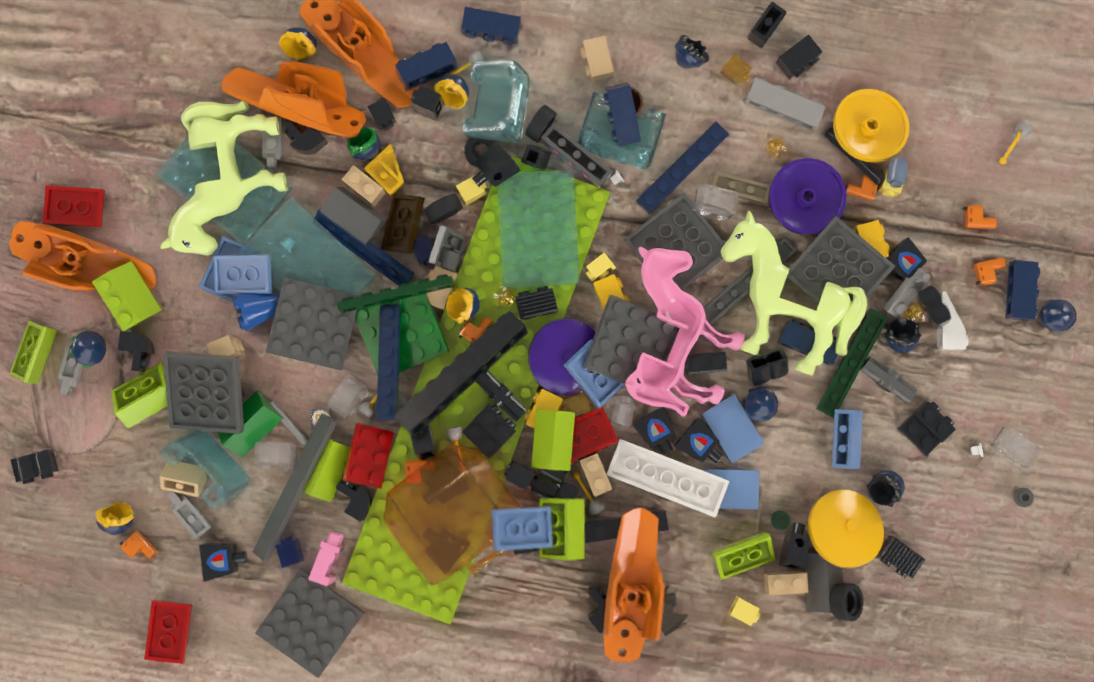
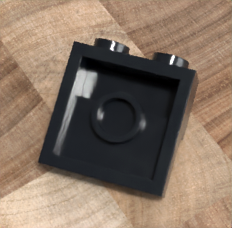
M929 401L921 404L897 428L924 456H927L939 443H943L956 430L953 427L954 421L948 416L944 417L939 412L941 408L936 403H930Z
M488 404L462 431L489 459L517 432L514 429L516 425L509 418L505 420L500 415L502 411L495 404L492 407Z

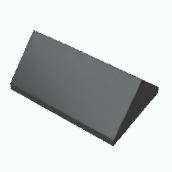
M335 187L320 209L322 214L365 245L386 225L388 220L344 187Z
M808 552L807 564L803 568V571L807 573L808 593H805L806 611L832 613L830 608L831 592L837 584L843 583L842 567L829 563L818 552Z

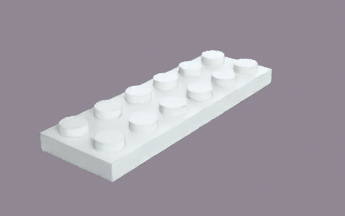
M622 439L619 440L606 474L715 518L729 484L728 480Z

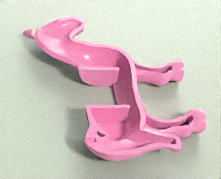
M638 247V251L644 259L641 269L643 284L657 306L656 317L679 328L666 362L646 353L641 354L637 370L625 382L628 392L639 402L656 407L672 408L683 417L686 416L689 406L677 398L669 390L670 388L682 398H693L701 404L707 401L715 405L719 404L724 394V387L719 385H713L709 388L699 387L686 380L683 375L686 358L699 335L708 339L717 349L729 347L734 351H738L744 342L745 334L738 331L732 334L717 332L706 320L702 304L693 296L683 292L672 280L676 274L689 270L693 265L692 257L688 252L654 248L648 251L643 247Z

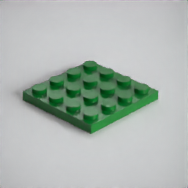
M427 294L380 304L401 305L399 373L450 352ZM380 305L359 309L355 316L377 375Z

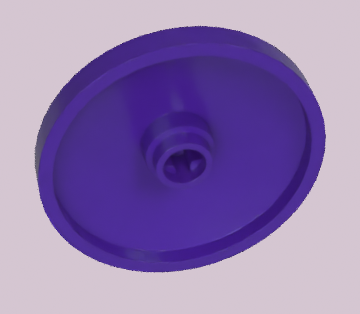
M803 158L788 163L776 174L769 189V204L774 217L784 228L796 234L814 235L821 233L835 216L841 217L846 205V188L841 176L832 166L818 159Z
M574 319L555 320L543 326L533 337L528 351L529 368L536 382L545 390L557 395L572 396L584 392L565 368L564 364L590 339L593 340L596 332L587 324Z

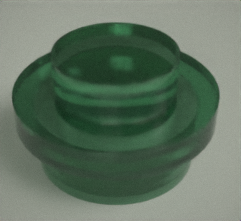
M776 511L771 516V524L775 529L784 530L790 524V516L785 511Z

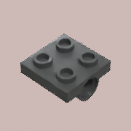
M440 226L430 253L429 263L455 273L466 237L448 227Z

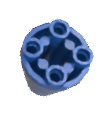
M236 294V298L232 300L235 310L240 312V317H237L241 330L250 331L274 318L280 294Z

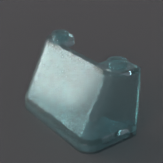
M515 59L474 62L471 78L478 86L474 116L473 118H466L462 125L463 133L471 138L519 143L522 137L530 87L529 74Z

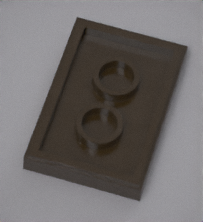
M393 195L381 250L412 254L425 198L421 196Z

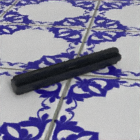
M832 127L825 132V137L876 185H879L885 179V176L870 162L861 161L848 154L837 141Z

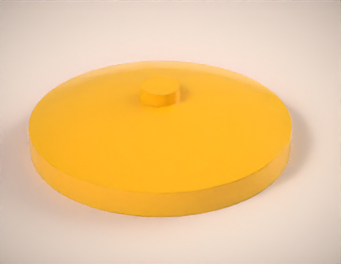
M861 89L846 96L839 104L833 118V129L837 141L848 154L861 161L877 163L891 159L904 147L909 136V120L904 108L891 95L876 89Z
M835 490L819 498L810 511L808 518L810 540L819 555L829 563L842 568H855L870 562L880 551L884 539L883 522L876 507L863 495L851 490Z

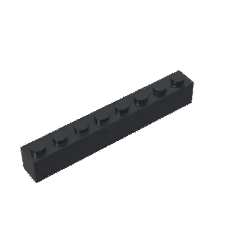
M511 311L501 315L492 327L487 328L478 340H474L465 352L458 354L454 362L444 367L435 379H431L421 392L414 394L410 402L397 410L394 416L398 423L413 438L416 437L528 334L526 325Z
M666 510L650 511L659 519L658 532L669 530ZM622 516L584 522V544L616 539ZM539 548L514 549V555L539 551Z

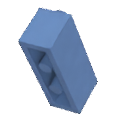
M835 409L833 468L860 469L863 411Z

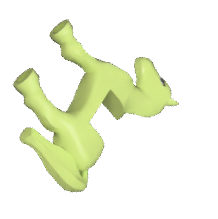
M244 101L235 104L198 102L185 109L181 115V121L188 131L190 150L217 146L221 179L195 185V194L174 214L168 229L169 237L160 245L161 249L172 247L179 252L196 253L206 256L212 255L216 251L218 244L213 237L202 229L201 226L214 217L226 215L237 210L244 197L258 187L272 186L279 192L288 191L284 172L272 174L268 170H260L257 174L247 179H242L234 154L236 137L245 131L259 130L266 131L271 136L280 135L277 116L267 118L264 114H256L252 117L240 115L249 110V103Z
M748 211L746 219L736 226L732 235L721 249V255L726 262H734L743 256L752 255L753 274L750 280L749 296L755 306L757 326L754 334L750 339L743 342L740 350L758 355L760 345L766 343L769 339L768 325L770 315L779 314L804 319L814 328L815 341L811 351L805 359L797 362L794 369L813 376L816 366L823 363L825 351L833 343L832 330L835 326H837L835 353L841 356L847 355L848 340L859 327L868 306L866 294L860 287L842 288L834 283L826 282L816 311L779 298L790 268L782 264L778 247L772 234L762 224L756 223L752 213ZM848 294H852V295H853V299H852V300H850V296H849Z

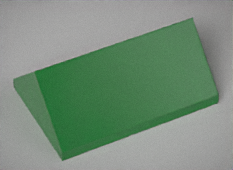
M258 390L242 404L244 432L241 434L217 432L222 445L240 457H244L283 419Z

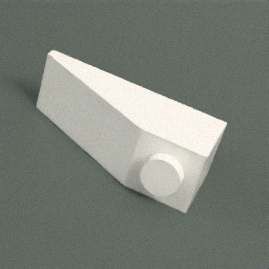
M940 292L941 302L948 307L951 320L948 324L937 329V351L966 350L969 342L966 330L947 293Z

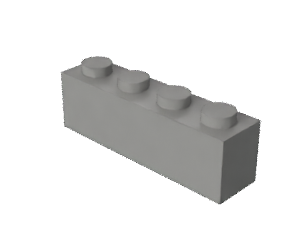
M764 78L754 79L744 101L747 105L812 132L818 127L826 108L820 101L808 100L801 93L789 92L784 86L772 85Z

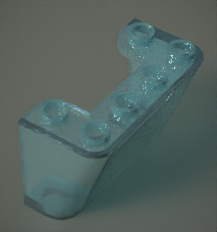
M593 92L578 143L590 153L601 158L615 160L621 164H628L641 170L649 168L658 144L666 113L648 108L645 119L637 117L641 142L619 147L616 142H613L611 131L614 129L613 124H609L607 112H610L609 105L597 102V99L604 101L603 94ZM650 116H656L659 120H654Z
M196 430L169 443L159 452L172 467L179 461L188 462L193 459L214 481L200 495L212 510L225 508L249 484L247 473L207 431ZM169 455H175L177 458L173 459ZM212 490H216L215 496L218 500L216 502L209 499V493Z

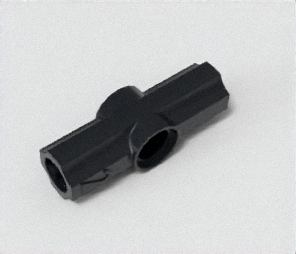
M488 370L475 381L489 395L488 397L498 407L503 408L516 422L527 411L513 396L514 394Z

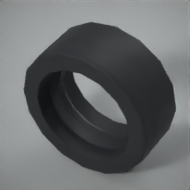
M543 105L531 120L525 135L536 143L540 142L541 137L553 124L557 112Z
M450 194L431 203L424 211L431 224H436L454 216L462 210L463 206L456 194Z
M853 583L837 584L833 588L830 597V608L834 617L841 621H856L861 616L864 600L859 586ZM848 596V606L846 608V597Z

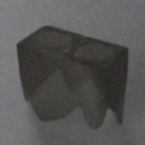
M669 585L664 588L661 630L665 636L686 624L687 622H683L688 614L679 615L678 613H673V607L677 606L675 594H666Z

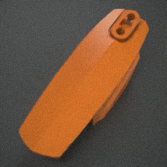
M306 0L301 4L300 16L307 26L353 73L396 108L413 105L411 97L414 90H418L419 86L405 91L396 73L395 64L400 60L395 55L390 38L387 36L383 26L358 0H341L340 2L338 0ZM313 5H317V6H318V7L315 8V9H314V8H311ZM324 17L330 18L331 21H325Z
M283 61L276 79L237 67L230 71L222 80L223 92L267 112L323 132L352 138L359 135L361 128L366 123L365 114L347 104L343 77L336 70L296 61Z
M20 221L13 227L9 247L12 254L29 262L22 272L24 276L70 290H97L92 281L132 261L151 292L157 285L156 273L152 265L112 247L75 233L40 223ZM40 241L42 243V247H40L36 242Z
M641 507L629 510L622 515L611 565L603 631L604 654L611 661L633 662L640 658L645 638L650 640H659L664 583L662 581V572L656 560L659 519L653 513ZM627 629L626 634H624L623 637L621 631ZM620 649H624L623 653H618Z

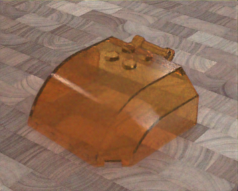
M449 444L387 491L383 521L430 585L433 586L449 578L463 566H466L472 576L476 577L481 569L499 555L503 556L506 553L505 550H493L475 565H472L470 562L490 545H493L492 510L522 508V506L477 447Z

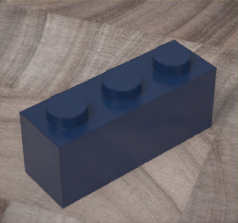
M465 7L461 32L462 35L470 39L479 37L487 42H494L496 40L502 41L505 45L517 44L521 27V16Z
M447 42L437 43L431 49L419 51L409 59H401L395 64V69L405 91H408L457 69V60Z
M626 82L606 87V93L603 94L605 105H609L610 112H607L609 124H613L614 130L611 131L613 142H616L619 147L641 142L630 85Z
M1021 260L1009 262L1005 319L1030 321L1034 320L1037 316L1038 306L1036 305V298L1039 295V287L1037 286V279L1040 276L1039 262Z
M794 319L785 322L777 343L807 356L814 345V328L810 327L808 329L803 327L802 322ZM833 336V343L824 353L823 363L829 366L834 365L838 356L835 353V336Z

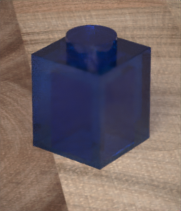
M428 235L415 239L413 252L420 266L423 264L424 266L431 265L429 259L433 246Z
M290 536L281 539V543L275 545L282 568L304 561L298 538L292 540Z

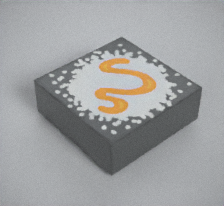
M331 409L311 410V429H314L321 413L331 418Z

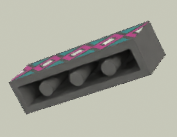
M554 123L541 137L543 145L597 188H602L612 176L613 171Z

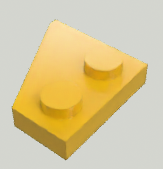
M389 144L364 168V171L391 197L404 185V181L393 147Z

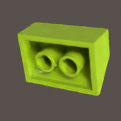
M132 261L92 281L123 332L134 328L162 311V308Z
M162 363L157 364L111 391L114 413L127 428L140 423L145 418L156 414L159 410L168 406L165 369Z
M539 498V507L551 508L553 547L539 548V558L567 561L584 559V499Z

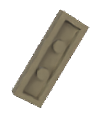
M716 171L711 190L766 205L771 185Z

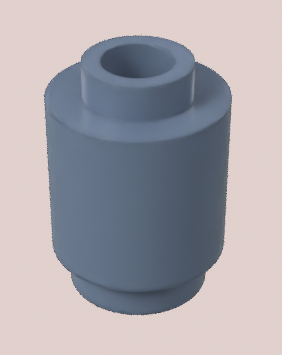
M892 158L891 163L888 164L886 182L891 187L900 188L906 184L908 173L906 159Z

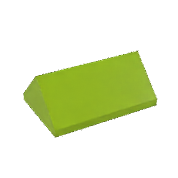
M28 321L9 375L25 383L38 384L58 330Z
M536 409L531 468L570 471L575 412Z
M329 438L303 492L332 502L337 491L335 488L342 480L345 472L350 446Z
M762 532L710 551L721 580L775 561L771 536L767 532Z

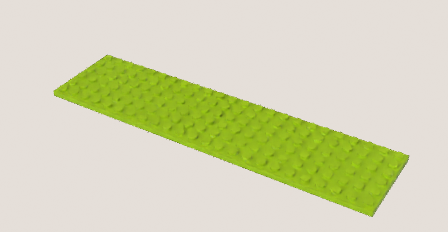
M511 156L521 171L497 187L491 185L452 292L455 291V288H471L477 293L480 309L468 321L477 327L484 316L493 321L494 325L499 317L508 311H511L520 320L515 300L519 292L529 290L530 293L537 292V288L548 286V289L553 288L558 312L523 320L522 322L526 325L528 334L488 369L500 383H503L514 394L513 396L528 411L532 406L533 398L539 387V384L531 374L528 364V351L531 341L543 326L552 321L564 319L610 191L602 188L599 189L594 185L547 168L545 170L534 168L522 163V159ZM446 308L439 325L450 352L424 363L413 395L421 392L431 379H435L444 367L454 362L456 356L465 352L472 343L464 337L459 338L460 329L465 322L459 324L457 321L452 320L447 315ZM474 382L430 423L439 455L429 457L435 460V470L422 471L423 484L411 485V483L407 484L403 481L406 479L405 461L418 460V457L414 454L410 434L401 426L387 462L382 488H377L342 584L451 624L505 479V470L508 464L511 463L526 420L524 418L527 411L516 422L503 408L498 407L502 411L500 415L505 420L509 418L516 425L514 429L517 432L490 459L462 433L458 443L462 463L466 471L461 476L471 488L444 504L437 498L428 505L422 498V495L430 490L426 485V481L445 460L449 459L457 470L459 468L455 443L448 438L446 429L461 426L463 431L488 404L492 407L495 403ZM428 527L437 533L445 527L471 542L447 574L426 552L427 547L431 543L422 535Z

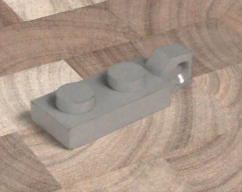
M277 117L280 135L271 136L266 131H263L262 154L263 159H267V168L277 169V159H281V155H283V117Z
M919 268L911 278L904 280L883 309L899 318L924 284L927 283L930 275Z
M69 341L67 342L58 374L59 384H62L59 394L71 396L73 388H77L83 366L71 355L69 350L72 342Z
M171 491L167 495L173 502L171 511L196 540L213 527L185 494L181 496L179 493Z

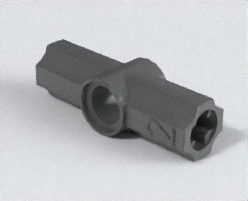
M871 356L865 360L860 371L876 381L880 388L893 393L905 403H909L917 394L918 390L904 381L899 373L889 367L886 368Z

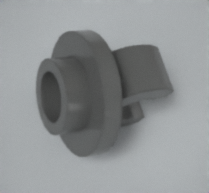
M1019 488L1014 491L1013 499L1018 506L1028 507L1033 503L1034 495L1028 488Z

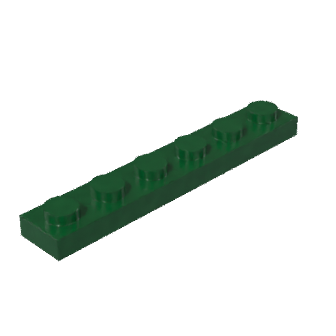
M448 274L437 276L435 280L422 279L417 281L418 284L414 285L405 283L393 290L391 288H384L379 290L380 293L372 294V292H367L355 299L353 297H346L342 299V302L337 303L338 311L341 313L351 312L455 287L454 279L452 276H448Z
M873 309L868 311L847 350V355L843 357L816 410L834 418L835 409H839L888 317Z

